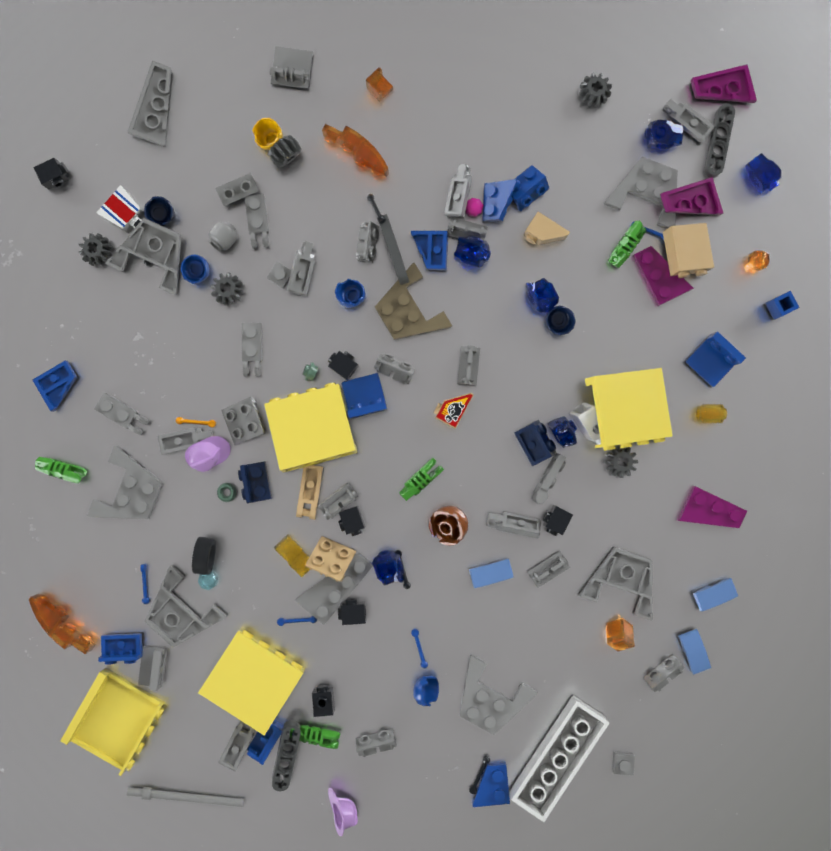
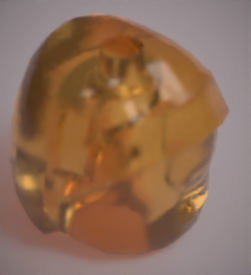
M753 251L748 256L749 266L753 270L761 271L769 265L770 254L766 251Z

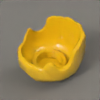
M271 118L260 119L252 130L255 142L264 150H270L283 137L280 126Z

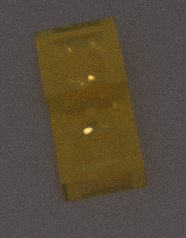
M287 534L274 549L288 562L292 569L303 577L309 571L305 564L310 556Z

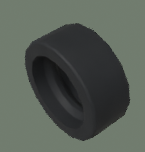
M198 537L192 556V572L194 574L209 575L211 573L216 553L215 539Z

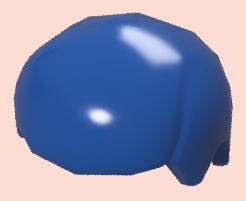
M192 254L182 261L181 273L184 280L192 284L204 282L209 276V263L202 256Z
M347 279L342 283L339 282L335 289L336 298L344 307H357L365 299V289L359 281Z
M435 676L420 677L413 688V695L417 704L431 706L429 703L436 702L438 699L439 683Z

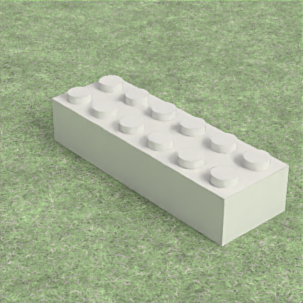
M573 695L510 789L511 800L545 822L609 725L606 717Z

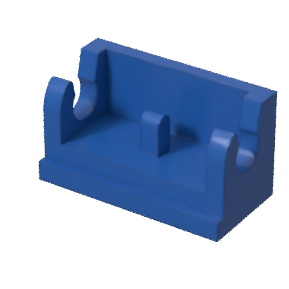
M274 720L265 736L257 731L247 748V755L263 765L282 733L283 724Z

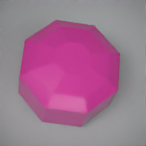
M471 198L467 201L465 212L468 217L476 218L482 214L483 204L480 199Z

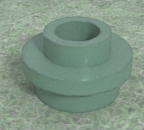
M313 362L310 365L306 364L302 374L305 376V380L313 381L318 366H315Z
M223 483L217 490L218 498L223 502L234 500L237 494L235 486L231 483ZM225 489L230 490L229 496L224 494Z

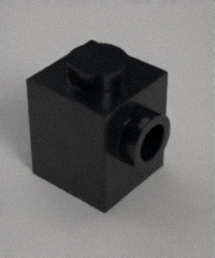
M55 158L33 167L41 185L48 190L53 187H60L69 180L66 175L68 170L63 162L60 163Z
M338 351L337 354L334 352L328 360L330 363L328 367L345 380L351 378L359 365L353 361L355 357L347 351L344 353Z
M553 505L551 510L547 511L543 517V526L547 527L546 531L554 536H557L558 533L563 535L573 514Z
M359 506L339 512L341 520L338 522L342 532L345 531L346 535L351 533L352 536L363 533L362 529L366 526Z
M347 599L345 603H342L341 608H338V619L342 620V625L366 624L365 601L357 602V599Z
M328 685L317 686V689H314L312 692L314 717L332 716L335 711L333 687L328 688Z

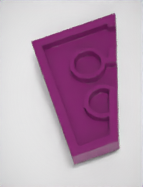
M748 64L693 77L690 80L695 99L755 103L757 101Z
M713 177L660 194L666 213L724 214Z
M652 246L633 255L658 306L694 289L684 278L670 276L668 262Z
M693 486L678 517V521L740 528L747 510Z

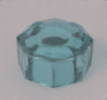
M211 571L209 575H199L198 583L202 589L210 590L217 585L218 577L215 572Z

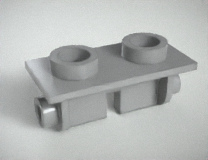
M251 173L215 188L224 206L259 191Z
M451 217L448 226V236L483 245L488 227Z
M371 221L369 223L363 222L360 226L358 239L364 240V243L357 244L356 257L358 261L367 260L373 263L376 256L379 226Z
M461 346L457 384L477 385L480 348Z
M380 354L374 366L377 372L388 377L391 371H394L395 373L392 378L403 384H409L411 376L415 371L410 364L400 363L388 354Z
M346 483L319 504L318 508L323 512L327 520L333 519L342 510L343 506L347 507L350 503L356 501L358 493L349 483Z
M559 551L527 572L539 588L569 569L570 566L566 558Z
M672 654L643 679L654 692L657 690L661 691L669 683L667 678L670 677L673 680L683 672L682 670L685 667Z
M393 729L356 738V752L359 756L363 755V757L376 754V747H379L380 752L393 750V747L397 746Z

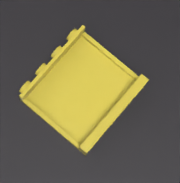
M662 368L600 375L585 379L586 386H592L601 440V444L595 445V448L603 447L604 451L613 450L615 445H620V448L632 447L633 442H637V446L649 444V440L652 439L654 443L664 442L665 437L673 436Z
M328 383L321 389L310 388L306 390V393H291L287 395V398H273L269 400V403L264 404L279 469L283 473L358 453L341 392L342 388L339 384Z
M243 630V632L238 631L198 694L265 736L304 671L301 670L302 666L297 662L292 661L290 663L285 660L286 656L276 650L274 653L269 650L270 645L260 640L258 643L252 639L254 635L246 630Z
M105 668L99 672L60 741L66 745L70 742L77 744L120 769L121 771L118 775L122 776L125 771L129 772L135 763L133 758L136 754L139 755L145 744L143 741L145 737L149 738L155 727L152 725L155 720H159L164 712L162 707L165 702Z

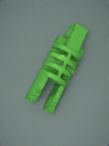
M640 220L635 221L621 238V241L614 248L608 260L613 266L619 268L629 258L634 248L637 247V244H639L644 236L646 228Z
M38 457L35 461V470L72 483L79 484L82 480L81 478H84L87 474V470L82 467L67 464L66 462L62 463V461H57L56 459Z
M431 458L404 484L405 487L399 493L406 501L413 495H418L421 490L444 470L441 466H438L427 474L436 463L434 458Z
M300 725L301 735L299 741L303 743L308 742V744L316 746L319 744L321 747L331 749L338 748L339 742L336 740L340 738V732L324 728L322 730L320 727H310V725ZM291 729V730H290V736H289V737H291V738H292V733H293V730H294V729Z

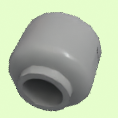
M218 222L208 234L209 243L219 251L228 250L237 239L236 228L229 222Z

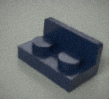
M539 420L514 433L532 466L557 453L555 443L549 439L546 434L547 429L545 425L540 423Z
M266 461L240 465L238 476L239 480L243 481L244 489H241L243 500H246L248 504L272 499Z

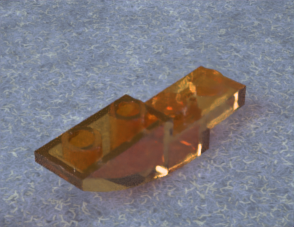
M327 124L324 125L322 133L327 142L331 144L337 143L349 153L353 151V159L358 166L362 168L366 166L372 169V172L378 176H388L389 170L384 159L366 138L348 126H345L343 132Z
M37 594L29 598L36 619L45 632L64 650L74 646L84 654L92 651L96 645L92 642V638L78 632L73 624L65 623L69 617L65 613V609L49 602L50 599L43 594Z

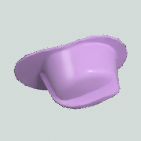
M220 436L208 437L188 447L185 452L186 462L192 469L194 468L197 471H209L228 458L230 455V445L226 439Z
M329 788L328 794L334 813L336 831L339 836H343L345 829L357 824V809L352 800L337 798L334 790Z

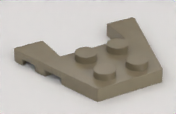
M415 262L406 270L410 282L400 285L399 280H397L375 306L376 311L394 340L452 327L444 311L426 321L407 288L423 279Z

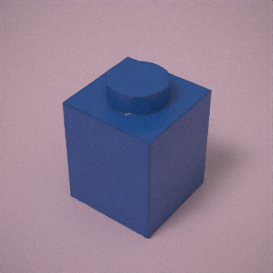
M791 291L765 303L774 320L800 308Z

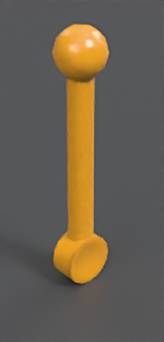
M182 417L176 418L177 424L189 423L208 425L209 427L216 426L214 420L198 421L183 419Z

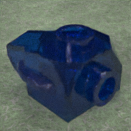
M669 120L650 122L644 134V139L647 140V149H669L682 145L683 125L674 124Z
M762 153L745 165L749 174V181L759 194L763 193L766 189L771 191L779 185L778 180L782 178L781 169L774 161L769 160Z
M459 236L454 256L460 258L467 265L482 267L489 260L491 251H489V244L478 237Z
M541 278V280L533 283H526L527 298L533 310L540 313L549 312L558 304L559 296L553 284L545 278Z
M563 416L547 423L560 446L564 448L577 444L575 433L577 428L572 420L568 421Z
M384 550L374 557L372 564L377 579L382 581L383 585L393 582L402 583L404 581V567L399 554L394 551Z

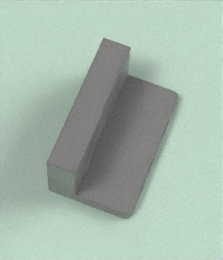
M144 646L142 648L143 656L141 657L138 684L149 686V690L157 691L162 687L166 648Z

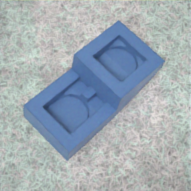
M509 559L469 569L474 588L514 577Z
M726 578L693 593L700 611L711 609L738 597L731 578Z
M694 629L679 635L682 650L687 657L690 671L693 675L710 669V661L698 630Z

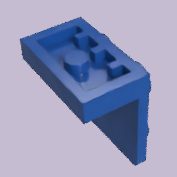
M717 331L708 336L686 360V363L711 387H715L734 365L741 364L746 357Z
M378 373L341 383L349 419L387 410Z

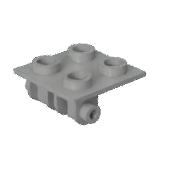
M275 47L273 67H270V75H272L271 84L308 89L313 51Z
M252 397L221 410L234 446L265 434L264 430L266 428L263 427L262 421H260L262 418L258 416L260 413L259 411L257 412L256 402L253 401Z

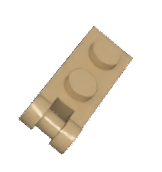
M315 465L303 467L296 517L302 518L306 516L309 519H316L324 467ZM304 503L311 504V509H304Z

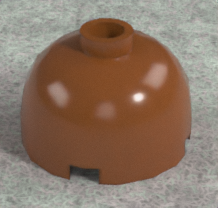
M444 506L435 511L430 517L429 529L433 537L437 536L440 539L439 542L447 546L456 545L465 537L468 531V519L459 508Z

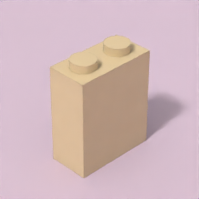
M707 223L671 226L663 231L670 276H678V278H685L690 276V274L703 276L708 274L707 271L714 268Z

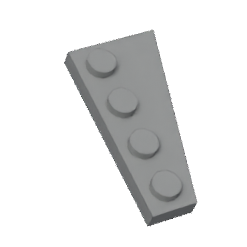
M152 61L128 129V134L166 147L171 83L170 67Z
M358 553L353 557L342 582H336L331 577H325L296 598L295 601L324 625L374 565Z

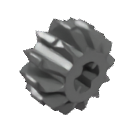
M592 73L590 77L586 76L584 78V82H581L580 88L582 90H580L579 96H584L583 102L589 101V107L593 103H595L596 107L600 106L601 103L605 104L607 98L611 96L610 89L612 84L607 83L608 77L603 79L602 73L598 77H596L595 73Z
M287 135L279 139L270 148L268 154L274 164L278 167H283L295 160L301 152V147L295 138Z
M89 233V239L83 237L84 244H79L83 248L79 251V254L83 256L82 260L89 262L91 266L95 264L102 266V260L106 262L108 260L106 258L107 255L112 256V253L108 251L113 248L111 244H108L109 239L102 237L99 233L96 236Z
M228 272L225 277L221 273L219 274L220 280L217 278L213 279L216 285L210 286V288L215 290L211 295L216 297L218 303L222 301L223 305H227L228 301H230L233 305L235 304L234 298L237 300L241 299L238 293H244V290L240 288L243 283L238 281L236 275L232 277L231 273ZM225 286L230 288L229 292L224 290Z
M619 445L618 449L615 447L612 450L613 454L610 452L606 453L610 460H604V462L610 463V466L606 469L607 471L613 469L612 476L618 474L619 478H623L624 473L627 476H631L630 470L636 471L637 468L633 466V463H638V460H633V457L637 454L635 452L629 454L631 451L630 447L624 450ZM618 458H624V465H618V461H620Z

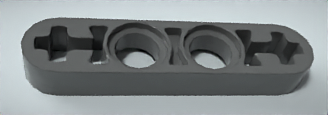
M729 103L721 105L715 114L713 123L715 127L711 133L704 167L705 174L708 177H717L723 172L735 117V108ZM727 110L726 113L729 115L725 118L724 122H721L724 119V113L722 112ZM723 127L726 130V135L720 136L717 133V128ZM719 145L722 148V154H716L713 151V147ZM715 160H718L715 165V168H717V170L713 172V168H711V166L714 164Z
M385 214L383 216L386 221L380 224L399 283L403 285L410 281L389 218Z
M294 720L287 721L283 725L274 765L272 787L279 792L286 790L290 785L301 735L300 724ZM294 729L291 738L289 737V731ZM290 744L293 746V749L285 751L283 747ZM286 761L289 763V766L283 768L279 764ZM280 774L283 775L282 783H278L280 781Z

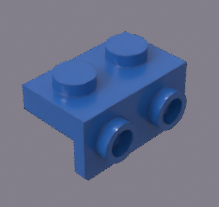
M531 165L515 178L520 181V185L515 187L511 197L516 203L518 210L522 211L549 190L546 176Z
M142 633L102 635V656L98 657V662H105L106 665L116 664L117 661H124V664L136 663V660L143 656Z

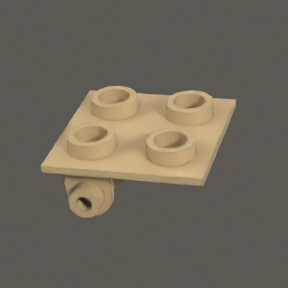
M321 536L305 566L309 570L313 569L319 572L320 575L324 574L325 577L335 579L336 582H342L356 551Z

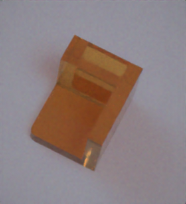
M380 67L366 79L367 89L379 102L393 90V86L383 76Z
M621 618L606 624L607 644L618 652L635 647L633 626L629 622Z

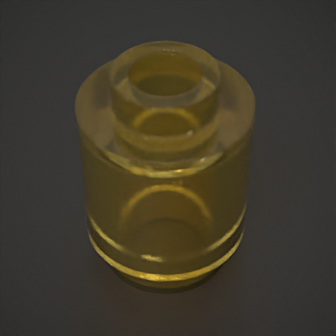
M702 404L696 410L697 421H702V423H723L724 419L727 418V409L722 404Z

